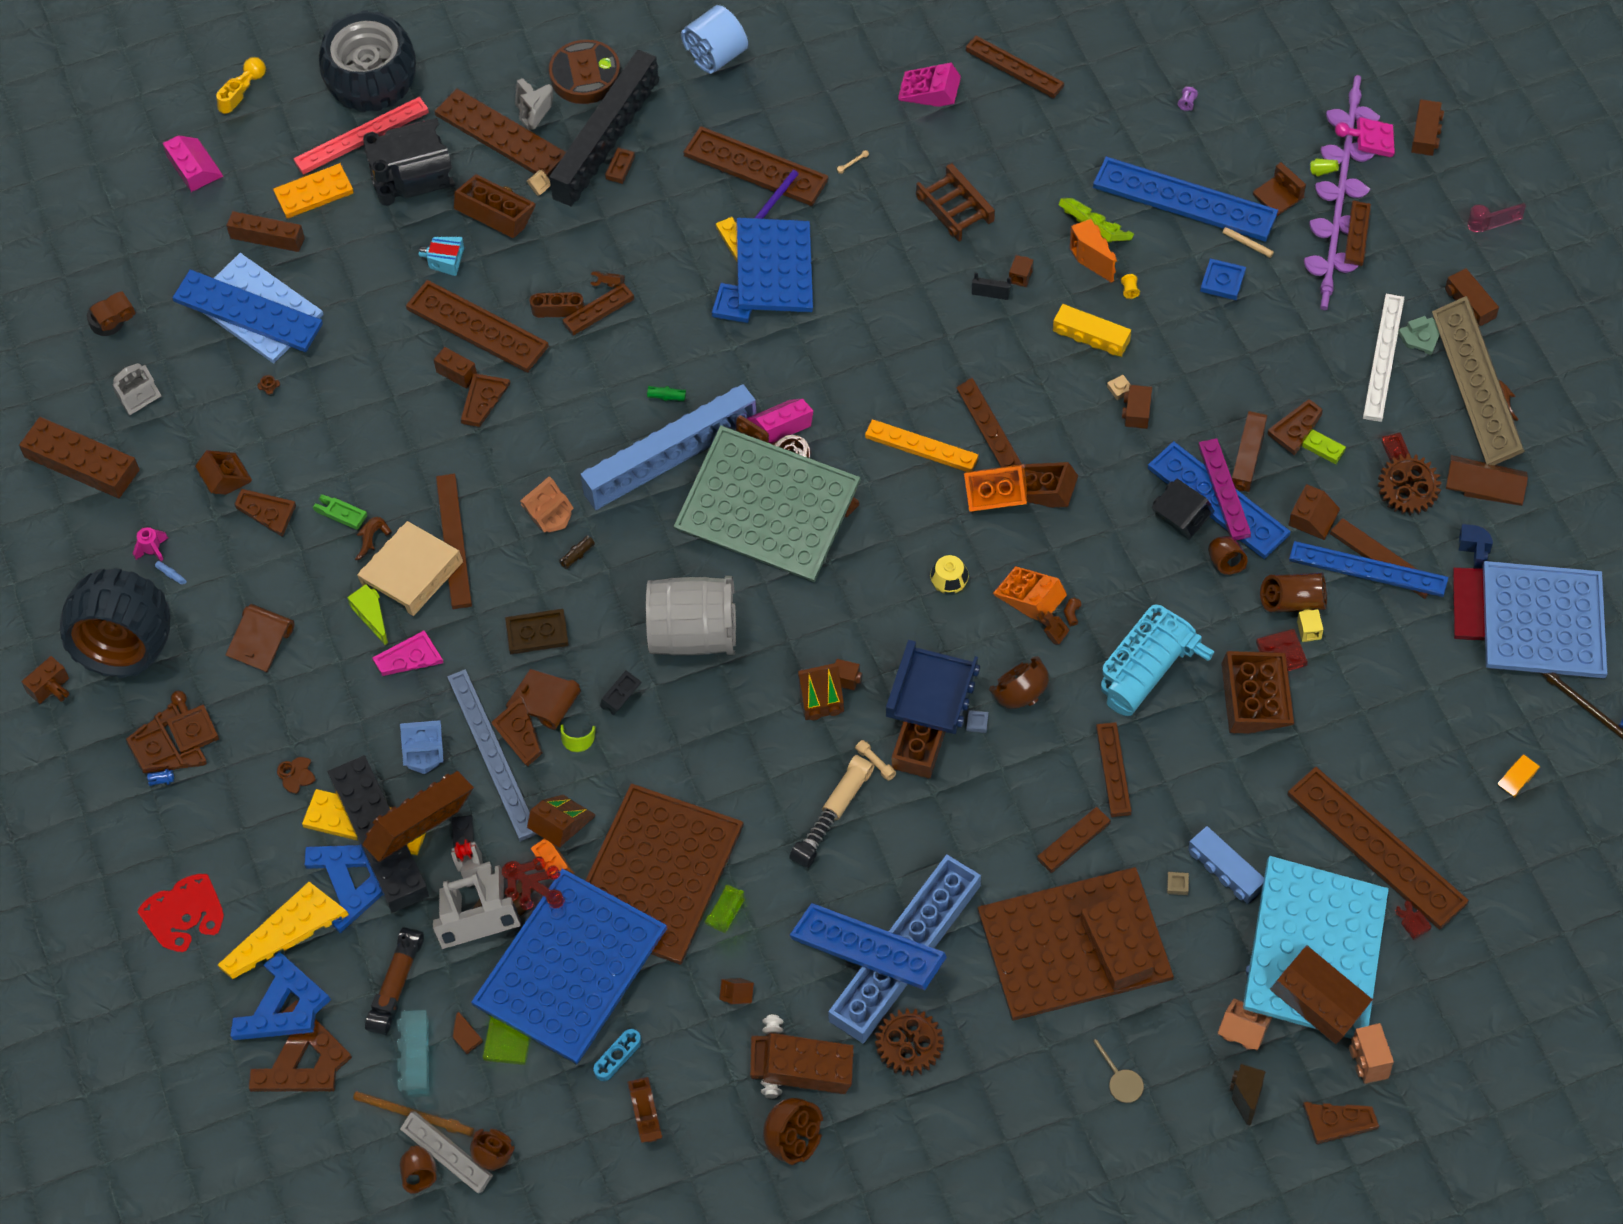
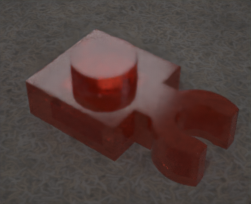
M1406 901L1404 905L1407 908L1406 911H1403L1399 906L1396 907L1397 915L1404 918L1401 924L1413 940L1431 929L1430 923L1420 910L1415 913L1412 911L1413 907L1409 901Z

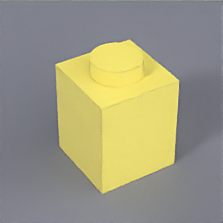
M1306 609L1299 612L1297 624L1302 642L1321 640L1323 626L1319 609Z

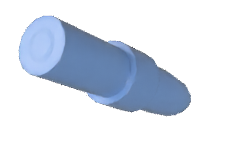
M161 561L156 562L155 567L170 579L175 580L179 584L187 582L171 567L166 566Z

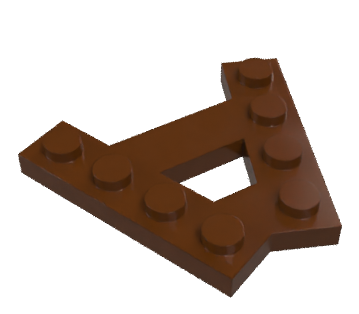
M299 1001L293 1002L282 1013L293 1012ZM315 1019L313 1032L291 1034L272 1069H251L249 1090L250 1092L334 1091L336 1071L347 1063L352 1056ZM308 1045H310L320 1055L314 1069H296Z

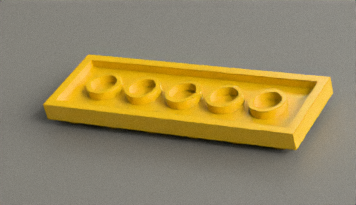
M316 789L304 817L303 828L357 840L337 794ZM426 833L407 844L411 854L418 855Z

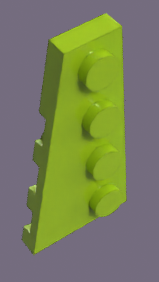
M1061 198L1058 204L1064 209L1065 213L1075 216L1076 220L1080 223L1092 219L1093 223L1098 225L1102 238H1105L1107 242L1132 240L1134 233L1131 231L1124 232L1120 230L1121 226L1117 223L1106 222V217L1094 212L1090 213L1092 209L1073 198Z

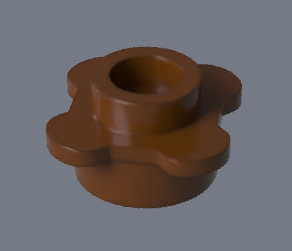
M266 375L261 378L257 387L259 390H264L266 394L271 395L274 389L280 386V382L275 380L273 376Z

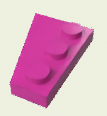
M425 631L372 658L382 676L444 663Z

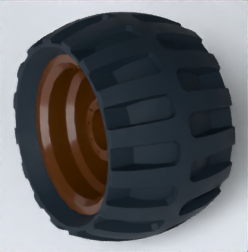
M113 568L109 570L99 569L93 574L89 573L77 583L64 603L60 619V635L65 651L69 652L71 658L76 663L79 662L89 671H95L107 677L118 676V678L138 675L154 663L167 642L171 618L169 604L165 600V594L161 589H158L149 579H145L135 572Z

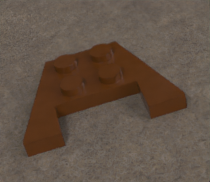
M170 703L162 713L156 714L155 718L147 725L144 724L126 738V743L143 773L204 766L207 764L199 747L179 754L164 727L168 725V719L180 715L176 705Z

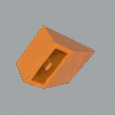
M1092 219L1071 226L1070 250L1077 262L1109 282H1114L1117 259L1114 252L1109 250L1107 240L1102 238L1098 225H1095Z
M1017 566L993 593L994 596L1038 620L1037 615L1040 611H1043L1044 614L1049 611L1052 614L1067 596L1059 578Z

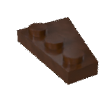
M1308 399L1268 429V436L1295 456L1322 416L1323 409Z

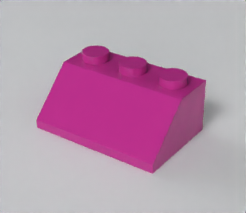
M178 135L163 143L167 158L191 192L223 177V174L199 139Z
M793 399L746 419L767 431L769 434V444L786 435H792L811 427L813 410L803 399Z

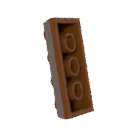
M477 174L457 189L454 197V209L512 238H515L524 230L536 206V203Z

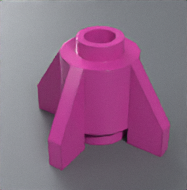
M147 527L138 531L137 542L133 551L134 558L137 560L144 553L155 554L162 561L163 557L158 549L160 543L168 539L167 534L163 531Z

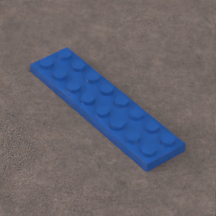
M191 269L173 296V301L303 352H307L323 325L322 320Z
M1173 441L1148 464V469L1167 484L1171 481L1174 482L1178 478L1206 497L1214 509L1210 518L1228 531L1205 465ZM1236 490L1251 531V537L1240 539V541L1265 559L1290 536L1291 531Z
M813 903L808 907L790 934L791 939L923 990L927 988L947 958L945 952Z

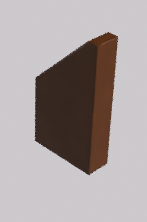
M458 1012L455 1019L453 1039L467 1055L483 1041L460 1012Z

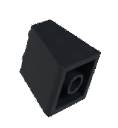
M1176 478L1174 482L1171 481L1166 486V491L1162 496H1158L1154 500L1152 509L1159 517L1190 540L1213 514L1214 509L1206 497Z

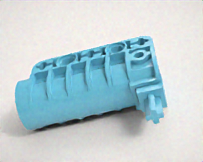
M1152 605L1103 665L1102 674L1104 678L1101 682V690L1107 695V705L1121 715L1131 716L1178 656L1183 658L1186 654L1191 657L1196 653L1208 661L1212 658L1215 651L1201 643L1202 636L1196 634V630L1186 620L1161 605ZM1153 612H1154V613L1160 612V616L1157 615V616L1154 618V620L1151 621V619L1153 618Z

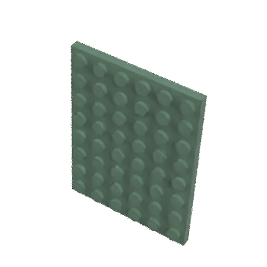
M720 425L674 524V529L815 582L861 478Z

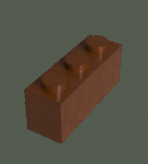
M1420 99L1411 153L1433 156L1434 149H1438L1440 138L1436 137L1441 133L1442 124H1439V121L1443 120L1444 110H1441L1442 102Z
M1467 268L1447 278L1445 287L1447 294L1452 296L1455 301L1465 296L1468 297L1479 327L1497 318L1499 306Z

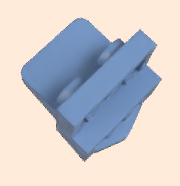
M440 720L400 724L403 766H407L409 769L422 774H426L438 767L443 762Z

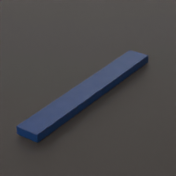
M1294 541L1289 558L1291 562L1444 597L1448 577L1296 541Z

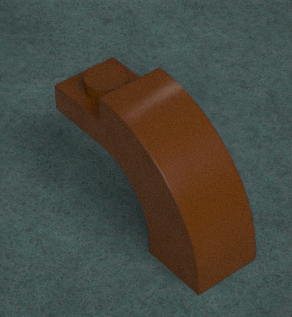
M645 1077L628 1081L641 1143L653 1142L662 1138L649 1078Z

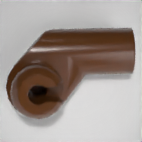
M1069 599L1064 608V615L1069 626L1078 624L1075 611L1082 605L1080 599Z

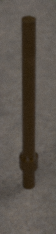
M1553 672L1540 673L1547 678L1546 681L1552 686H1557L1623 739V729L1564 683L1558 674Z

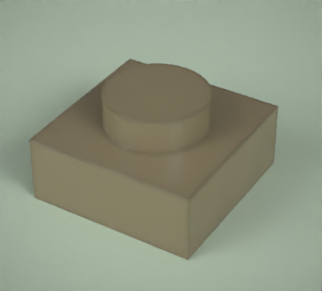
M1168 872L1167 894L1188 895L1189 873Z

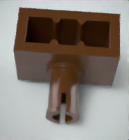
M52 656L21 681L27 694L39 704L51 694L55 695L59 701L65 700L62 695L66 699L69 696V691L61 686L69 679L65 668Z

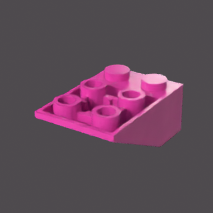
M952 63L905 71L898 100L938 107L954 104L961 76Z

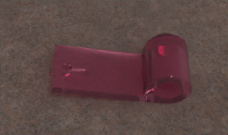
M1522 203L1490 213L1484 205H1475L1470 211L1468 228L1478 233L1523 219L1526 205Z

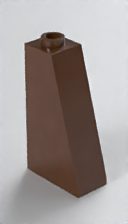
M1248 411L1232 476L1233 484L1238 491L1250 492L1267 421V415Z

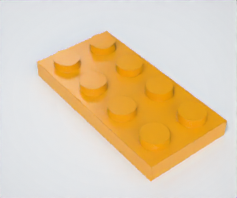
M340 163L273 188L286 219L354 194L353 188Z

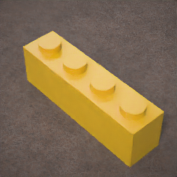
M1062 304L1053 320V331L1057 334L1091 345L1093 348L1107 351L1111 355L1122 357L1131 340V329Z

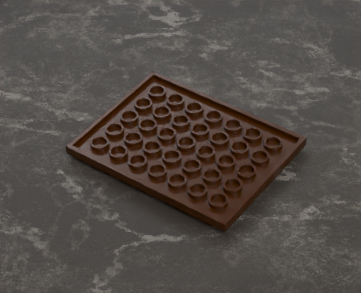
M631 783L586 881L667 925V930L651 954L681 965L744 823L729 816Z
M1136 867L998 901L977 908L1012 1021L1171 981L1174 978ZM1120 896L1154 969L1151 978L1113 991L1080 921L1082 909Z

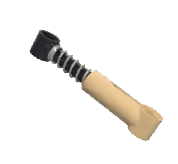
M858 755L852 758L847 772L823 806L822 816L818 817V822L814 824L815 827L811 828V833L807 834L806 839L801 842L798 841L792 848L789 856L790 860L805 868H809L813 864L817 855L816 849L819 846V841H822L823 835H826L825 832L830 830L829 826L834 824L833 820H839L863 782L870 778L874 770L873 763Z

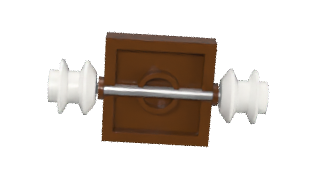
M768 1015L762 1021L763 1024L767 1025L762 1029V1032L768 1036H751V1079H763L765 1042L771 1033H783V1029L779 1027V1025L783 1024V1020L777 1015ZM761 1081V1084L765 1086L761 1093L766 1098L773 1099L782 1094V1090L778 1088L781 1085Z

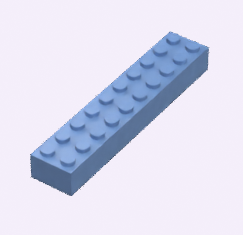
M744 384L734 387L728 393L716 397L710 403L701 405L697 410L682 416L681 419L667 424L661 430L652 432L641 441H636L632 446L618 451L614 456L602 460L592 468H587L580 474L585 497L593 508L598 510L711 447L715 438L714 433L718 432L720 425L736 431V419L739 415L748 418L757 414L754 397Z
M946 854L889 932L935 948L980 888L981 875ZM861 967L828 1011L829 1022L864 1044L908 984Z

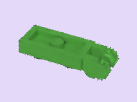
M321 495L319 500L328 507L316 503L313 506L314 511L356 530L360 528L368 516L364 510L325 495Z

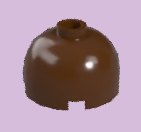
M484 1129L476 1131L470 1145L471 1157L474 1162L486 1170H497L506 1165L514 1151V1145L512 1147L510 1144L512 1141L510 1137L496 1129H490L489 1132H483Z

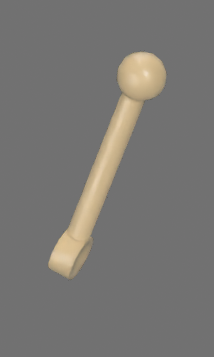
M864 150L860 156L846 165L838 166L837 172L839 174L844 173V169L863 157H868L869 152Z

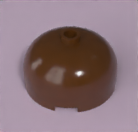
M1039 656L1032 657L1030 659L1032 662L1030 663L1022 662L997 679V686H990L989 691L1001 706L1009 709H1018L1026 705L1032 706L1039 700L1038 697L1046 690L1049 683L1048 670Z
M800 1098L785 1099L775 1105L769 1112L763 1129L764 1143L770 1154L790 1165L808 1160L815 1152L822 1137V1134H819L823 1116L819 1107ZM797 1135L809 1139L807 1147L806 1142L802 1139L797 1138Z

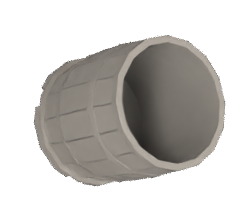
M725 576V579L684 577L648 580L646 589V628L649 653L675 656L709 655L726 652L727 655H735L733 646H736L735 603H733V593H735L733 576Z

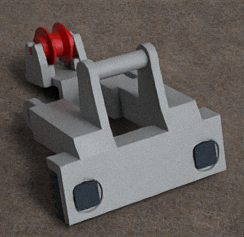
M465 839L462 845L456 842V846L452 848L451 855L457 870L461 871L463 879L443 882V888L439 889L440 918L433 920V929L442 949L521 926V919L512 897L504 899V875L501 866H495L494 872L490 862L483 863L482 853L476 842L471 843L467 839ZM475 885L482 906L461 912L462 896L459 888Z

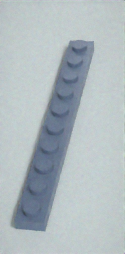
M466 669L447 676L519 841L537 835L527 828L530 812Z

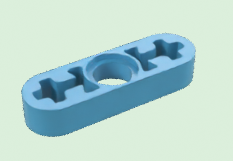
M626 1030L595 1063L593 1069L598 1080H609L640 1047L641 1037L637 1030ZM628 1037H630V1038L635 1037V1041H636V1042H632V1041H631V1042H629V1044H628V1039H627V1038H628ZM614 1051H622L623 1057L619 1060L613 1059L611 1056ZM607 1067V1071H608V1072H607V1073L602 1072V1073L600 1074L599 1068H603V1069H604V1068Z

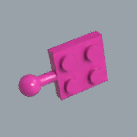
M1359 117L1357 129L1349 128L1348 124L1344 122L1338 123L1335 127V133L1339 137H1345L1346 135L1356 136L1358 138V150L1391 158L1394 155L1392 124Z

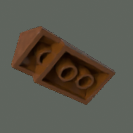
M1451 455L1446 489L1465 492V497L1522 506L1528 474L1521 470L1488 465L1485 462Z

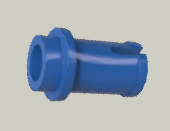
M165 769L162 772L148 773L147 779L150 780L148 784L149 786L163 783L171 784V782H174L173 770Z

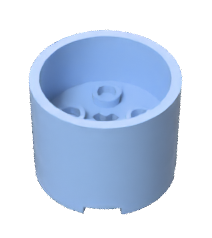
M721 5L714 6L681 31V38L685 49H690L691 54L696 58L694 62L703 71L710 74L719 70L748 48L747 36L741 24L728 9Z

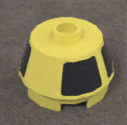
M947 555L940 558L933 566L930 578L934 587L941 593H958L968 582L969 573L958 557Z

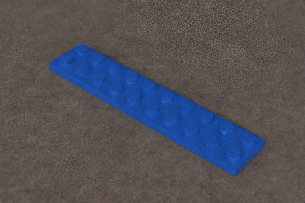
M1105 157L1093 183V188L1223 229L1226 227L1239 234L1265 242L1278 214V209L1109 157Z

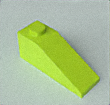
M365 584L347 597L350 608L386 645L388 640L378 600L380 596L374 588L370 589Z

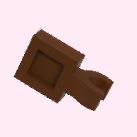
M599 271L591 273V275L598 277L597 282H591L593 286L608 283L607 286L618 287L625 280V275L601 273Z
M1040 611L1037 615V619L1047 626L1044 632L1053 644H1060L1070 631L1062 619L1057 616L1053 617L1049 611L1046 614Z

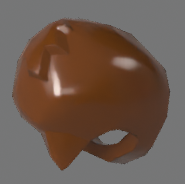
M1222 536L1210 542L1208 550L1211 561L1222 574H1235L1246 568L1247 556L1236 540L1229 536ZM1241 553V561L1231 567L1227 562Z
M415 1145L402 1155L400 1159L402 1185L409 1194L419 1193L434 1184L437 1179L436 1164L428 1150ZM409 1175H417L420 1182L412 1185L406 1180Z

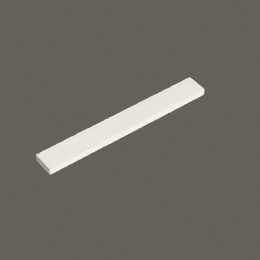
M1385 295L1363 419L1382 422L1404 302L1403 296Z

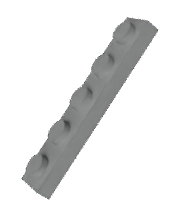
M413 1111L409 1114L400 1130L421 1147L428 1150L434 1158L477 1193H482L493 1175L486 1169L478 1166L472 1157L417 1112Z

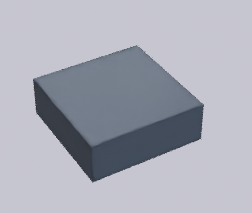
M969 710L966 731L986 733L988 712Z

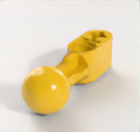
M257 57L247 59L243 65L244 73L239 77L228 80L217 92L216 98L219 112H232L242 101L243 93L250 86L249 82L264 76L266 66L261 59Z

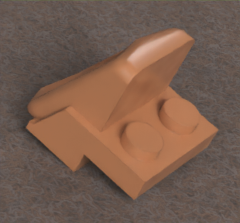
M551 477L545 479L520 500L524 510L544 533L546 531L554 532L565 529L572 514L571 510L574 509L566 495L560 491Z

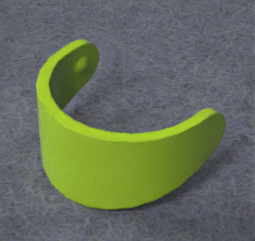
M561 724L562 744L572 752L585 751L594 742L596 727L593 726L592 731L587 736L573 738L564 733V725Z

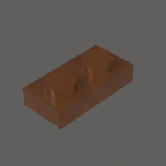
M617 148L605 174L606 180L623 184L635 158V152Z

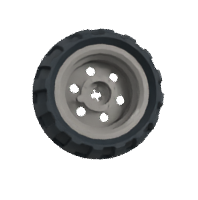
M361 11L360 13H350L346 17L336 20L329 30L327 29L319 50L321 76L329 92L347 108H354L359 112H377L383 108L392 107L398 100L405 97L413 83L416 64L415 51L406 31L392 17L389 18L381 12Z

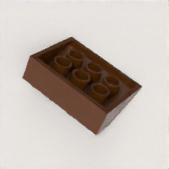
M1227 651L1221 665L1229 733L1249 734L1294 725L1285 653Z
M1308 945L1305 946L1270 988L1273 993L1335 1044L1342 1039L1373 1000Z

